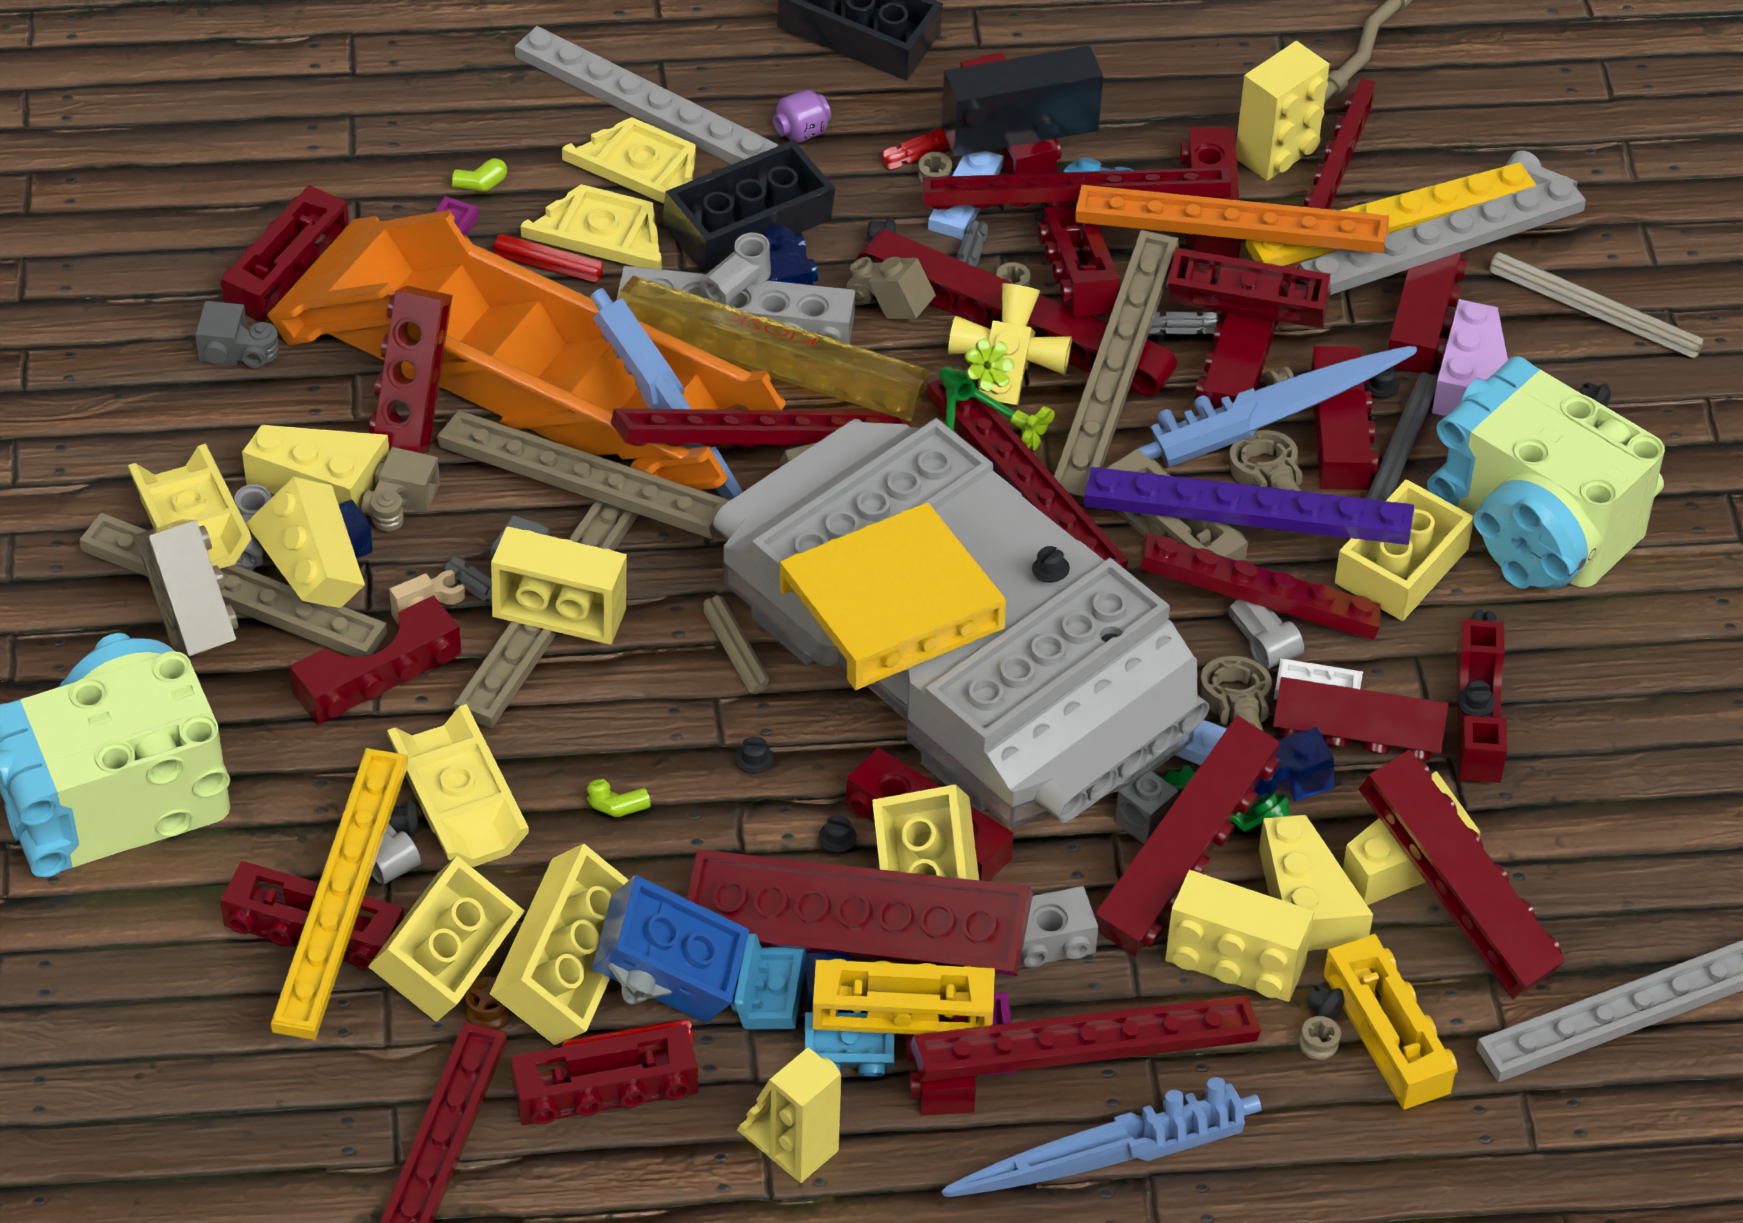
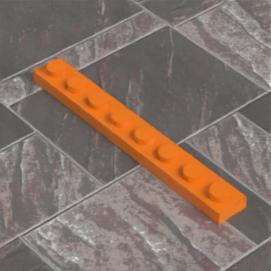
M1090 185L1081 186L1075 211L1076 222L1374 253H1384L1389 228V215Z

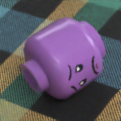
M803 89L778 101L776 115L773 116V124L780 136H786L790 141L794 140L799 144L817 137L826 131L828 122L831 120V111L824 96L816 94L812 90Z

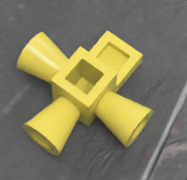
M1007 283L1002 284V322L993 321L992 327L989 329L955 316L950 333L948 353L966 354L970 348L976 349V343L982 338H987L990 341L991 348L999 341L1004 342L1008 347V351L1003 358H1011L1014 361V369L1004 372L1010 378V382L1005 387H998L993 383L990 391H980L1000 403L1018 406L1025 370L1028 371L1030 362L1065 375L1070 357L1072 336L1034 337L1035 331L1031 327H1026L1040 290Z

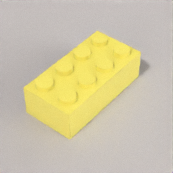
M584 843L552 858L490 992V995L554 1045L586 1032L610 980L609 977L592 970L611 895L629 881Z

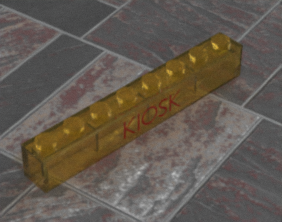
M634 275L620 290L618 299L622 298L637 320L738 367L750 371L766 370L772 378L910 422L921 406L930 373L929 369Z

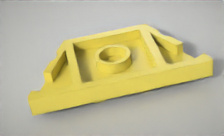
M633 117L617 123L613 128L603 129L591 134V142L577 148L570 143L562 148V160L663 204L665 191L693 180L696 144Z
M581 184L568 192L565 198L556 200L545 208L546 215L535 222L527 219L521 225L522 238L635 267L662 269L653 202Z

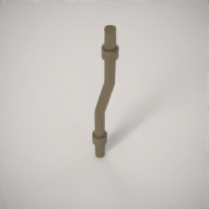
M1387 0L1366 19L1357 52L1338 70H1332L1328 74V87L1324 103L1331 96L1339 95L1347 87L1348 80L1370 60L1378 28L1396 11L1405 9L1412 0Z

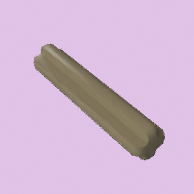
M719 595L707 598L703 603V612L746 688L755 695L760 691L765 692L769 688V676L726 601Z

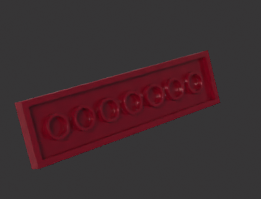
M697 849L686 899L750 929L749 934L756 933L760 945L765 947L804 949L807 952L918 965L931 963L937 966L995 968V974L1018 976L1033 890L1030 886Z

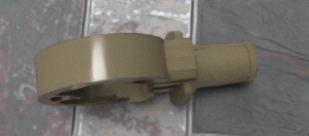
M1259 430L1252 437L1236 442L1231 446L1230 471L1233 478L1239 484L1301 491L1299 485L1302 483L1303 475L1298 467V449L1290 437L1276 431ZM1274 450L1277 451V459L1273 461L1257 462V464L1247 461L1249 458L1263 453L1273 455Z
M1241 656L1219 657L1210 661L1203 668L1199 696L1209 703V710L1218 714L1223 725L1228 723V717L1231 724L1238 715L1263 731L1261 722L1268 718V703L1272 680L1268 671L1254 660ZM1237 680L1248 684L1249 680H1251L1250 688L1235 690L1228 687L1224 689L1218 686L1221 682H1235Z

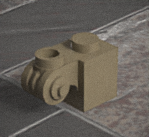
M864 257L856 260L850 266L852 277L847 282V289L855 290V300L864 304L868 303L875 295L886 319H916L936 296L918 258L891 257L882 263H872L869 257Z
M392 447L386 461H381L376 469L375 484L377 486L375 490H367L364 494L361 507L362 514L372 517L373 525L377 529L390 532L399 529L403 525V508L427 513L440 485L438 457Z

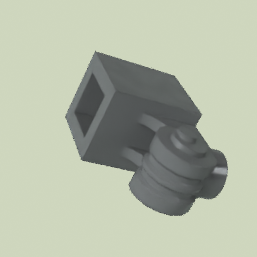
M205 301L195 334L199 362L238 366V362L243 361L249 367L260 368L265 363L277 358L279 355V345L275 326L267 322H259L254 324L250 330H247L243 304Z

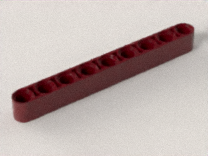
M879 230L856 259L869 257L872 263H882L891 257L918 258L936 294L929 304L991 329L993 321L1002 322V284H1015L889 230ZM1039 294L1026 327H1031L1035 331L1034 337L1072 336L1068 363L1091 373L1108 323L1090 315L1073 317L1069 306ZM1146 340L1129 390L1147 397L1157 395L1178 366L1174 354L1167 348Z

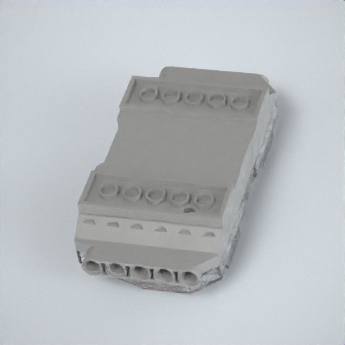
M937 418L922 428L909 427L907 424L865 423L859 419H854L728 501L720 508L714 518V528L728 539L724 545V584L751 606V618L806 665L815 661L821 667L842 665L847 669L845 657L794 590L786 594L780 592V561L794 554L822 545L831 539L839 538L862 529L869 524H874L897 515L906 509H912L929 502L1006 598L1005 629L867 685V687L906 719L907 741L922 753L921 764L947 786L956 784L970 797V805L980 812L988 809L1009 828L1051 814L1060 822L1067 823L1105 795L1135 785L1141 777L1147 776L1192 743L1194 729L1202 723L1208 713L1209 703L1197 695V659L1169 620L1170 605L1113 559L1103 560L1081 541L1074 539L1022 497L1018 490L995 473L991 461ZM1046 546L1057 547V549L1064 553L1063 558L1069 563V574L1058 582H1043L1033 575L1032 566L1037 560V553Z

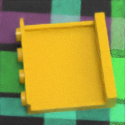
M929 502L912 509H906L897 515L874 524H869L862 529L839 538L831 539L822 545L794 554L780 561V592L786 594L794 590L847 660V680L855 690L1005 629L1006 598Z

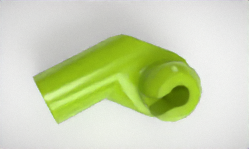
M492 158L475 171L455 169L452 187L488 192L506 177L507 166L504 161Z
M604 779L594 780L587 786L589 794L587 800L591 807L613 817L625 816L651 807L650 797L646 788L617 794L610 791V784Z

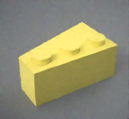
M261 425L242 451L246 484L261 485L272 494H276L293 477L330 484L333 487L343 519L354 522L361 512L365 492L367 490L374 491L377 486L375 484L376 469L381 461L385 462L388 457L389 442L388 435Z
M293 477L245 523L302 601L341 608L365 586L332 485Z
M1435 771L1432 774V780L1442 793L1447 794L1454 801L1457 807V814L1466 826L1476 831L1480 836L1477 826L1438 772ZM1379 818L1346 846L1343 871L1366 905L1426 882Z
M1306 815L1263 818L1259 853L1269 896L1314 911L1308 951L1331 949L1369 936L1373 913Z
M809 1047L806 1048L769 1079L756 1099L757 1104L746 1114L747 1119L737 1128L738 1132L800 1183L839 1151L841 1073L829 1058H821Z

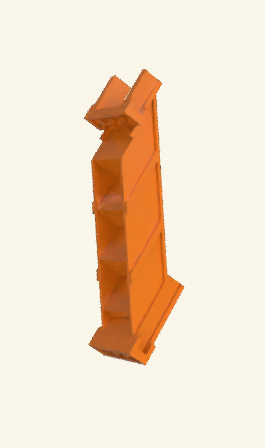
M450 210L380 221L377 216L353 219L267 314L287 345L309 343L322 334H330L385 361V358L381 356V345L385 334H389L391 318L387 317V305L392 294L395 295L396 290L405 286H411L453 295L439 387L502 416L499 422L517 430L528 428L559 444L595 456L618 454L622 460L635 459L629 467L697 490L718 488L729 478L709 446L686 448L684 446L674 447L666 444L647 443L645 446H633L625 443L610 423L613 410L649 409V407L644 402L641 392L635 385L634 376L628 375L624 369L623 360L616 358L613 353V346L609 341L605 342L602 337V330L595 324L593 317L599 312V309L592 299L471 243L467 235H463L453 221L455 217ZM638 320L683 385L684 393L682 395L691 409L725 410L737 404L743 405L749 410H782L786 405L783 396L778 395L771 384V377L766 370L746 371ZM410 321L407 327L408 334L412 339L420 341L421 329L416 323ZM403 361L401 366L402 373L406 378L414 379L416 374L414 366L408 361Z

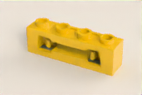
M1376 934L1328 949L1324 977L1332 990L1337 988L1343 990L1345 998L1343 1009L1402 1109L1405 1110L1451 1094L1454 1077L1458 1070L1456 1059L1451 1050L1448 1048L1444 1049L1438 1039L1432 1018L1429 1015H1424L1417 1004L1415 991L1408 981H1403L1397 971L1396 961L1390 949L1383 948ZM1375 989H1377L1379 994L1381 995L1380 1004L1375 997ZM1400 1038L1405 1045L1403 1047V1054L1398 1047Z
M843 959L816 960L813 1030L923 1034L991 1026L993 1024L995 968L937 966L931 963L919 965L896 964L887 961L854 962ZM838 1010H853L854 1013H860L863 1010L867 1011L866 1018L837 1016ZM945 1014L948 1018H952L953 1015L968 1016L969 1023L939 1022V1015Z

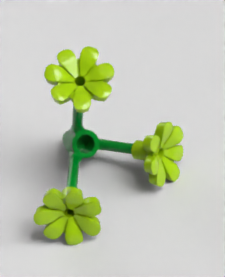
M982 338L976 343V349L970 348L965 354V360L971 364L970 368L966 370H953L947 366L941 369L939 373V378L943 381V386L946 389L947 409L945 425L954 432L956 401H965L973 397L1010 418V423L1022 430L1021 440L1029 449L1031 448L1035 451L1041 443L1039 435H1044L1049 423L1054 419L1055 412L1051 408L1043 406L1037 414L1028 416L1020 410L1013 411L980 391H990L993 383L998 387L1007 386L1010 378L1004 372L1014 369V361L1011 358H1003L1008 351V347L1004 342L999 341L991 348L990 341L987 338ZM978 379V387L980 390L975 388V383L972 380Z

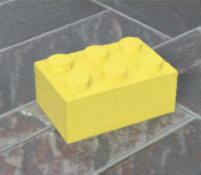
M1295 41L1244 75L1236 141V158L1266 181L1280 172L1287 171L1293 163L1305 155L1312 154L1319 146L1321 123L1324 116L1325 93L1328 87V62L1298 41Z
M1407 479L1386 501L1414 504L1409 545L1351 538L1339 551L1334 582L1357 596H1364L1372 602L1379 603L1380 609L1401 621L1406 619L1469 549L1473 528V515Z
M507 526L491 561L492 617L612 645L626 610L627 554Z
M956 784L872 800L880 870L979 880L970 797Z
M456 856L436 874L368 967L437 1022L458 1004L525 910L460 857Z
M1189 870L1172 907L1165 961L1176 964L1185 970H1194L1215 977L1227 984H1236L1257 991L1265 997L1278 998L1290 1002L1306 964L1314 911Z

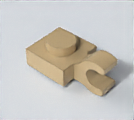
M453 570L444 571L434 579H430L427 573L389 589L392 617L399 625L398 612L433 595L439 602L444 604L460 603L465 599V588L462 584L454 588H447L455 584V573Z

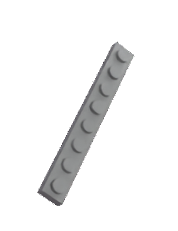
M536 26L515 45L516 58L663 131L694 143L696 147L730 164H735L778 146V144L541 27Z
M1563 176L1387 234L1384 253L1341 249L1302 262L1299 269L1331 274L1330 295L1582 212L1584 211L1586 199L1569 178Z
M1743 940L1479 1038L1476 1050L1499 1083L1743 991Z

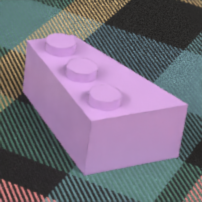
M1459 299L1437 380L1432 409L1433 414L1446 416L1460 403L1465 390L1476 378L1488 379L1508 361L1498 307Z

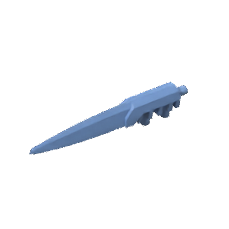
M603 288L595 291L590 296L599 309V312L593 317L595 324L602 330V337L605 342L609 341L613 346V353L616 358L623 360L625 371L628 375L634 376L635 385L641 392L642 398L649 409H691L682 395L684 393L683 385L625 301L620 298L613 302ZM702 444L682 445L686 448L706 447ZM710 447L729 477L723 485L715 489L723 498L732 500L743 491L717 448Z
M1407 346L1370 354L1320 368L1256 391L1252 388L1239 393L1233 403L1229 396L1221 398L1223 407L1215 410L1207 396H1200L1194 402L1199 413L1196 417L1192 410L1184 412L1185 421L1177 423L1171 410L1161 411L1157 418L1163 429L1160 428L1158 423L1152 425L1151 430L1154 442L1138 449L1149 459L1161 457L1168 468L1250 438L1259 428L1285 419L1339 395L1413 356L1417 352V347Z
M1213 1077L1207 1082L1204 1100L1197 1101L1194 1094L1189 1093L1184 1095L1183 1106V1093L1179 1090H1170L1165 1095L1163 1112L1156 1114L1152 1106L1149 1105L1142 1108V1117L1132 1112L1114 1117V1122L1046 1143L990 1165L946 1186L941 1192L947 1197L982 1193L1066 1177L1135 1158L1150 1161L1242 1133L1245 1125L1244 1116L1260 1112L1261 1103L1256 1094L1240 1098L1231 1083L1225 1084L1222 1078Z

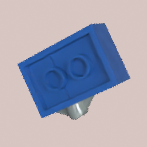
M635 875L611 895L592 970L620 982L622 985V996L628 1004H637L654 998L707 1023L732 1003L750 929Z

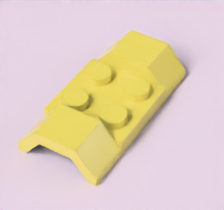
M206 444L199 445L186 466L154 475L137 463L128 465L130 475L140 494L141 502L154 528L181 519L197 520L199 526L204 525L210 536L212 549L207 550L212 566L218 565L219 569L235 565L251 541V535Z
M467 704L459 706L443 726L415 735H410L398 728L387 730L388 737L396 753L408 755V767L405 776L448 860L451 861L458 856L469 866L475 867L510 855L529 833V827Z

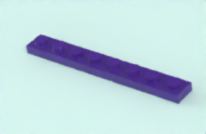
M1091 467L1084 498V507L1409 545L1414 516V504Z

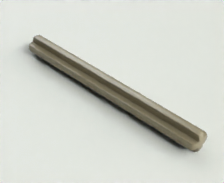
M1497 252L1491 260L1489 270L1497 276L1687 357L1697 358L1703 348L1704 339L1696 334L1505 253Z

